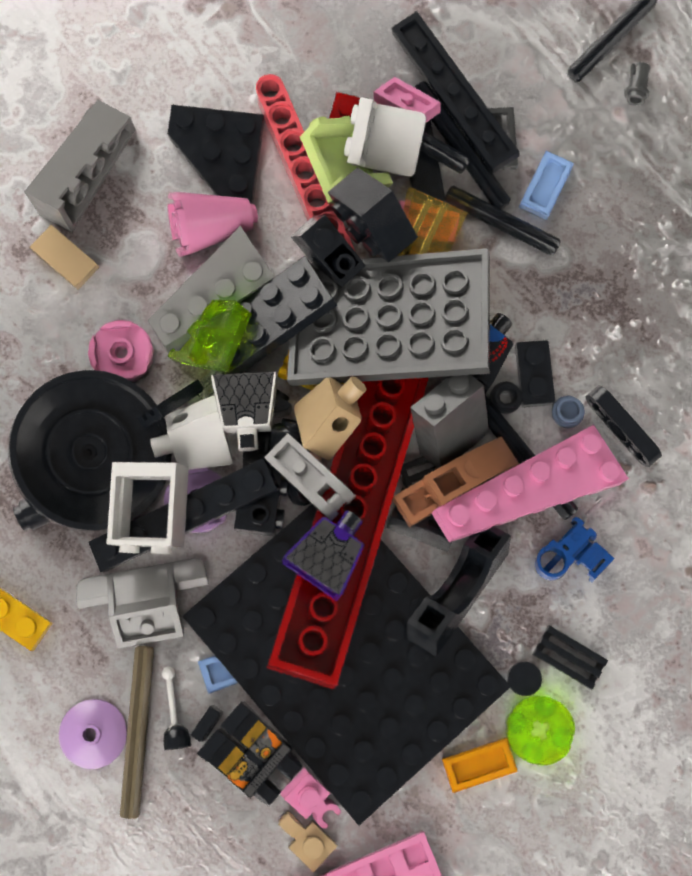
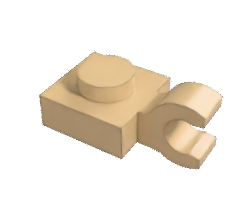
M287 811L278 820L279 826L294 838L289 844V849L313 873L337 847V843L313 820L304 827L290 811Z

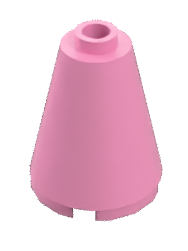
M171 192L168 194V198L174 201V203L168 204V217L172 239H179L181 247L175 248L179 257L188 256L227 240L239 226L242 227L244 232H248L253 229V223L258 222L255 204H250L248 198L185 192Z

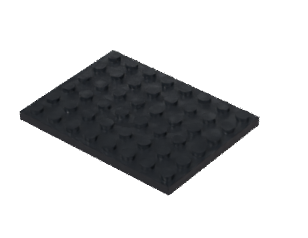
M311 504L182 617L360 826L511 686L459 627L453 632L437 657L408 640L407 622L424 598L431 595L382 540L379 543L337 686L331 689L268 669L267 665L297 574L282 564L283 558L311 529L317 508Z

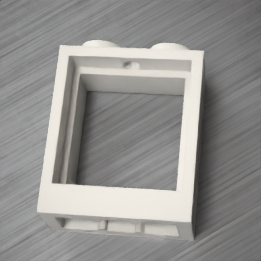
M112 462L107 544L119 546L120 553H140V547H151L152 554H172V548H184L189 467L178 463ZM133 480H170L167 538L129 537Z

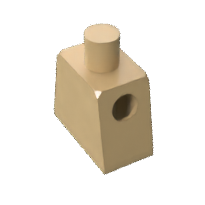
M352 376L345 384H342L331 377L325 378L293 406L303 448L328 461L336 454L361 422L362 416L357 400L366 392V387L361 380Z

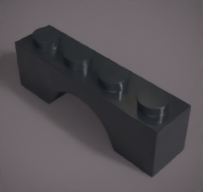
M493 526L491 529L469 536L446 581L436 593L424 598L407 622L408 640L437 657L509 554L511 535Z

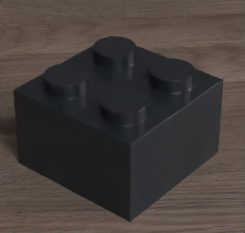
M358 167L328 192L334 202V205L331 206L332 210L341 221L346 222L348 228L345 229L348 236L356 244L362 242L365 249L373 257L379 255L389 263L418 238L393 191Z

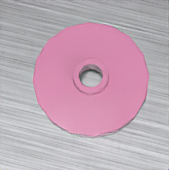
M116 320L106 323L99 328L100 330L95 336L93 335L89 343L88 356L94 370L116 374L131 382H136L148 372L153 363L154 348L151 338L143 328L131 321ZM126 349L128 351L124 358L117 357V353L120 350Z

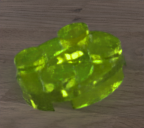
M534 695L520 700L513 706L505 720V734L510 748L518 757L530 764L544 766L554 764L563 759L571 748L573 735H575L573 718L569 710L562 703L550 697ZM536 721L540 724L547 723L549 727L545 731L546 738L542 740L539 736L533 737L531 731L534 729L533 723Z

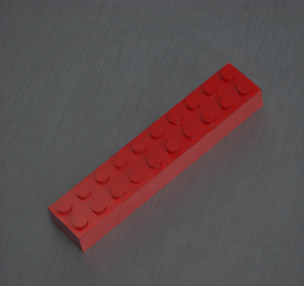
M429 377L363 381L366 392L357 400L362 416L361 422L334 455L329 471L356 496L349 504L345 502L336 511L338 515L332 522L337 524L346 510L357 515L363 523L354 537L361 541L364 547L345 590L338 601L296 574L267 665L268 669L331 689L337 686L413 433L414 423L410 407L423 398ZM329 488L321 497L327 502L335 491ZM318 509L316 511L311 528L322 517H325Z

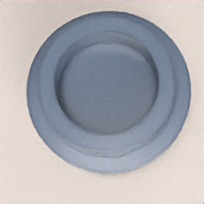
M573 396L559 398L553 404L551 411L555 423L563 428L576 427L581 423L585 414L583 404Z

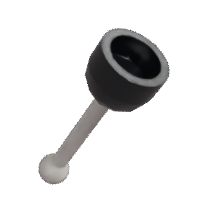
M170 666L165 667L162 671V676L166 679L172 724L166 729L163 736L164 751L192 746L188 729L178 724L173 684L176 672Z

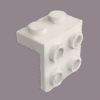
M360 97L359 105L355 104L353 106L351 114V124H355L353 135L347 138L344 149V156L348 157L347 163L407 177L413 176L416 171L426 124L425 114L418 111L377 104L373 99Z

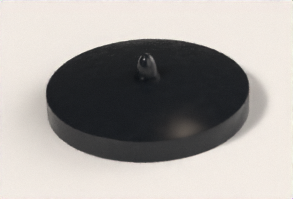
M83 370L70 372L43 384L20 408L12 424L8 440L9 468L13 481L24 500L38 514L62 527L81 531L108 529L112 462L171 463L172 454L155 458L150 438L168 434L165 418L163 417L148 428H144L138 420L140 416L157 404L135 383L119 375L104 371ZM133 480L131 520L139 516L155 501L166 480Z

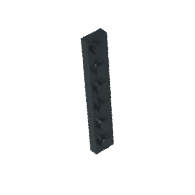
M416 11L391 27L393 36L491 172H497L520 157L519 150L419 13Z
M262 458L187 494L185 534L280 490L269 462ZM169 503L131 521L129 537L167 538ZM107 533L88 542L100 572H107L151 551V547H140V553H120L119 546L107 544Z

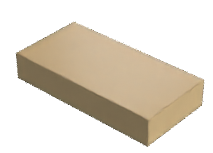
M50 225L30 246V249L77 290L99 269L96 262L53 225Z

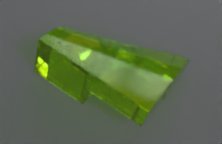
M212 300L204 309L198 321L194 322L187 330L190 334L188 341L179 351L172 348L168 357L173 361L186 365L228 372L252 313L236 300Z

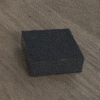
M211 705L191 733V736L199 742L205 741L222 717L223 711L215 705Z

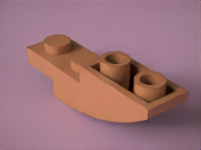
M501 436L425 475L422 480L394 495L393 502L410 528L432 515L431 513L438 507L519 465Z

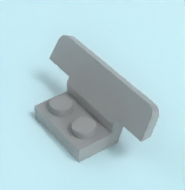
M191 558L84 578L77 585L76 603L78 609L108 604V618L117 649L184 637V627L177 603V591L209 584L203 561L199 558Z

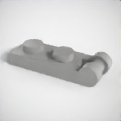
M289 433L264 457L330 521H333L338 515L336 511L345 502L349 504L356 497ZM329 488H332L335 493L326 502L321 496Z

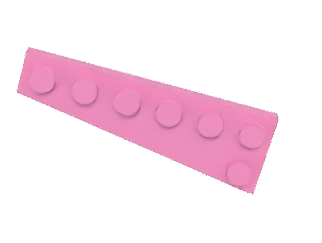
M592 425L438 507L431 514L448 542H452L491 529L493 526L503 525L515 521L517 518L571 502L579 497L588 494L592 495L619 486L629 478L596 427Z

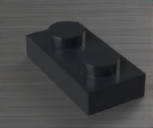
M548 340L517 342L515 344L519 389L522 392L521 408L553 405L556 402Z

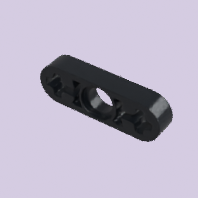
M598 385L586 395V401L592 410L639 463L649 468L662 457L658 446L606 388Z

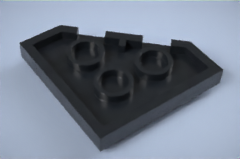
M171 105L168 137L187 158L189 164L198 175L206 181L215 195L248 198L250 204H253L264 127V114Z

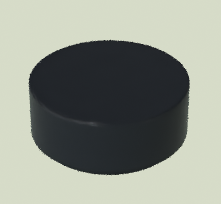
M518 662L509 669L507 682L515 694L530 696L540 689L542 675L534 664Z

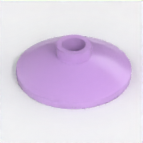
M99 699L82 701L73 706L64 716L59 729V742L65 756L75 765L87 769L101 768L112 763L123 751L127 739V725L122 713L113 704ZM88 728H93L96 731V738L93 741H89L85 737V732Z

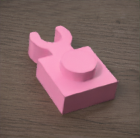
M305 768L280 792L281 796L305 819L312 814L313 819L321 828L326 829L328 827L327 823L323 820V815L326 811L332 810L337 815L341 813L335 802L327 798L330 792Z

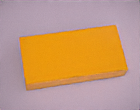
M507 738L441 758L453 793L518 772Z

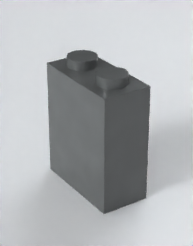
M471 375L448 376L410 407L419 454L437 469L462 456L489 433L484 385Z

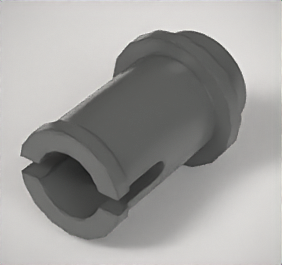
M637 62V68L635 63L630 67L629 86L624 91V96L629 104L641 105L649 97L647 84L651 67L647 63Z

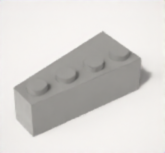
M97 100L85 112L83 119L24 191L40 216L73 232L135 132L130 116L100 100Z
M239 226L148 319V322L168 354L172 356L202 337L201 330L275 278V276L242 227Z

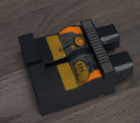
M243 701L238 704L221 724L222 728L215 731L197 754L226 776L249 798L255 796L258 800L270 806L282 791L269 779L272 773L278 769L291 781L303 765L296 755L291 752L293 747ZM230 735L234 736L242 745L246 747V749H244Z

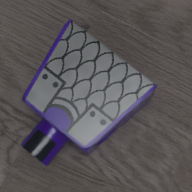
M347 510L337 524L322 517L286 553L282 564L338 601L345 590L364 547V544L354 537L363 521L357 515Z

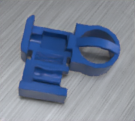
M574 517L571 521L572 528L558 542L553 539L539 551L535 558V569L545 580H558L564 576L568 568L576 560L575 564L578 566L580 564L584 565L588 569V575L590 576L588 580L593 583L615 558L597 542L593 544L597 537L596 532L592 528L587 530L583 526L585 522L579 517ZM544 553H557L544 568L541 566V557ZM563 559V569L558 573H549ZM602 559L605 561L604 563H601L594 571H592Z

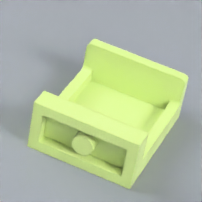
M350 116L328 119L326 117H318L310 122L309 128L300 136L328 204L334 203L328 192L357 167L387 187L393 184L389 172L374 173L372 169L347 163L348 157L344 156L347 138L352 137L355 125L351 124Z

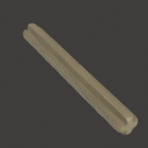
M136 646L134 653L120 804V817L125 819H136L140 814L154 648L151 646Z

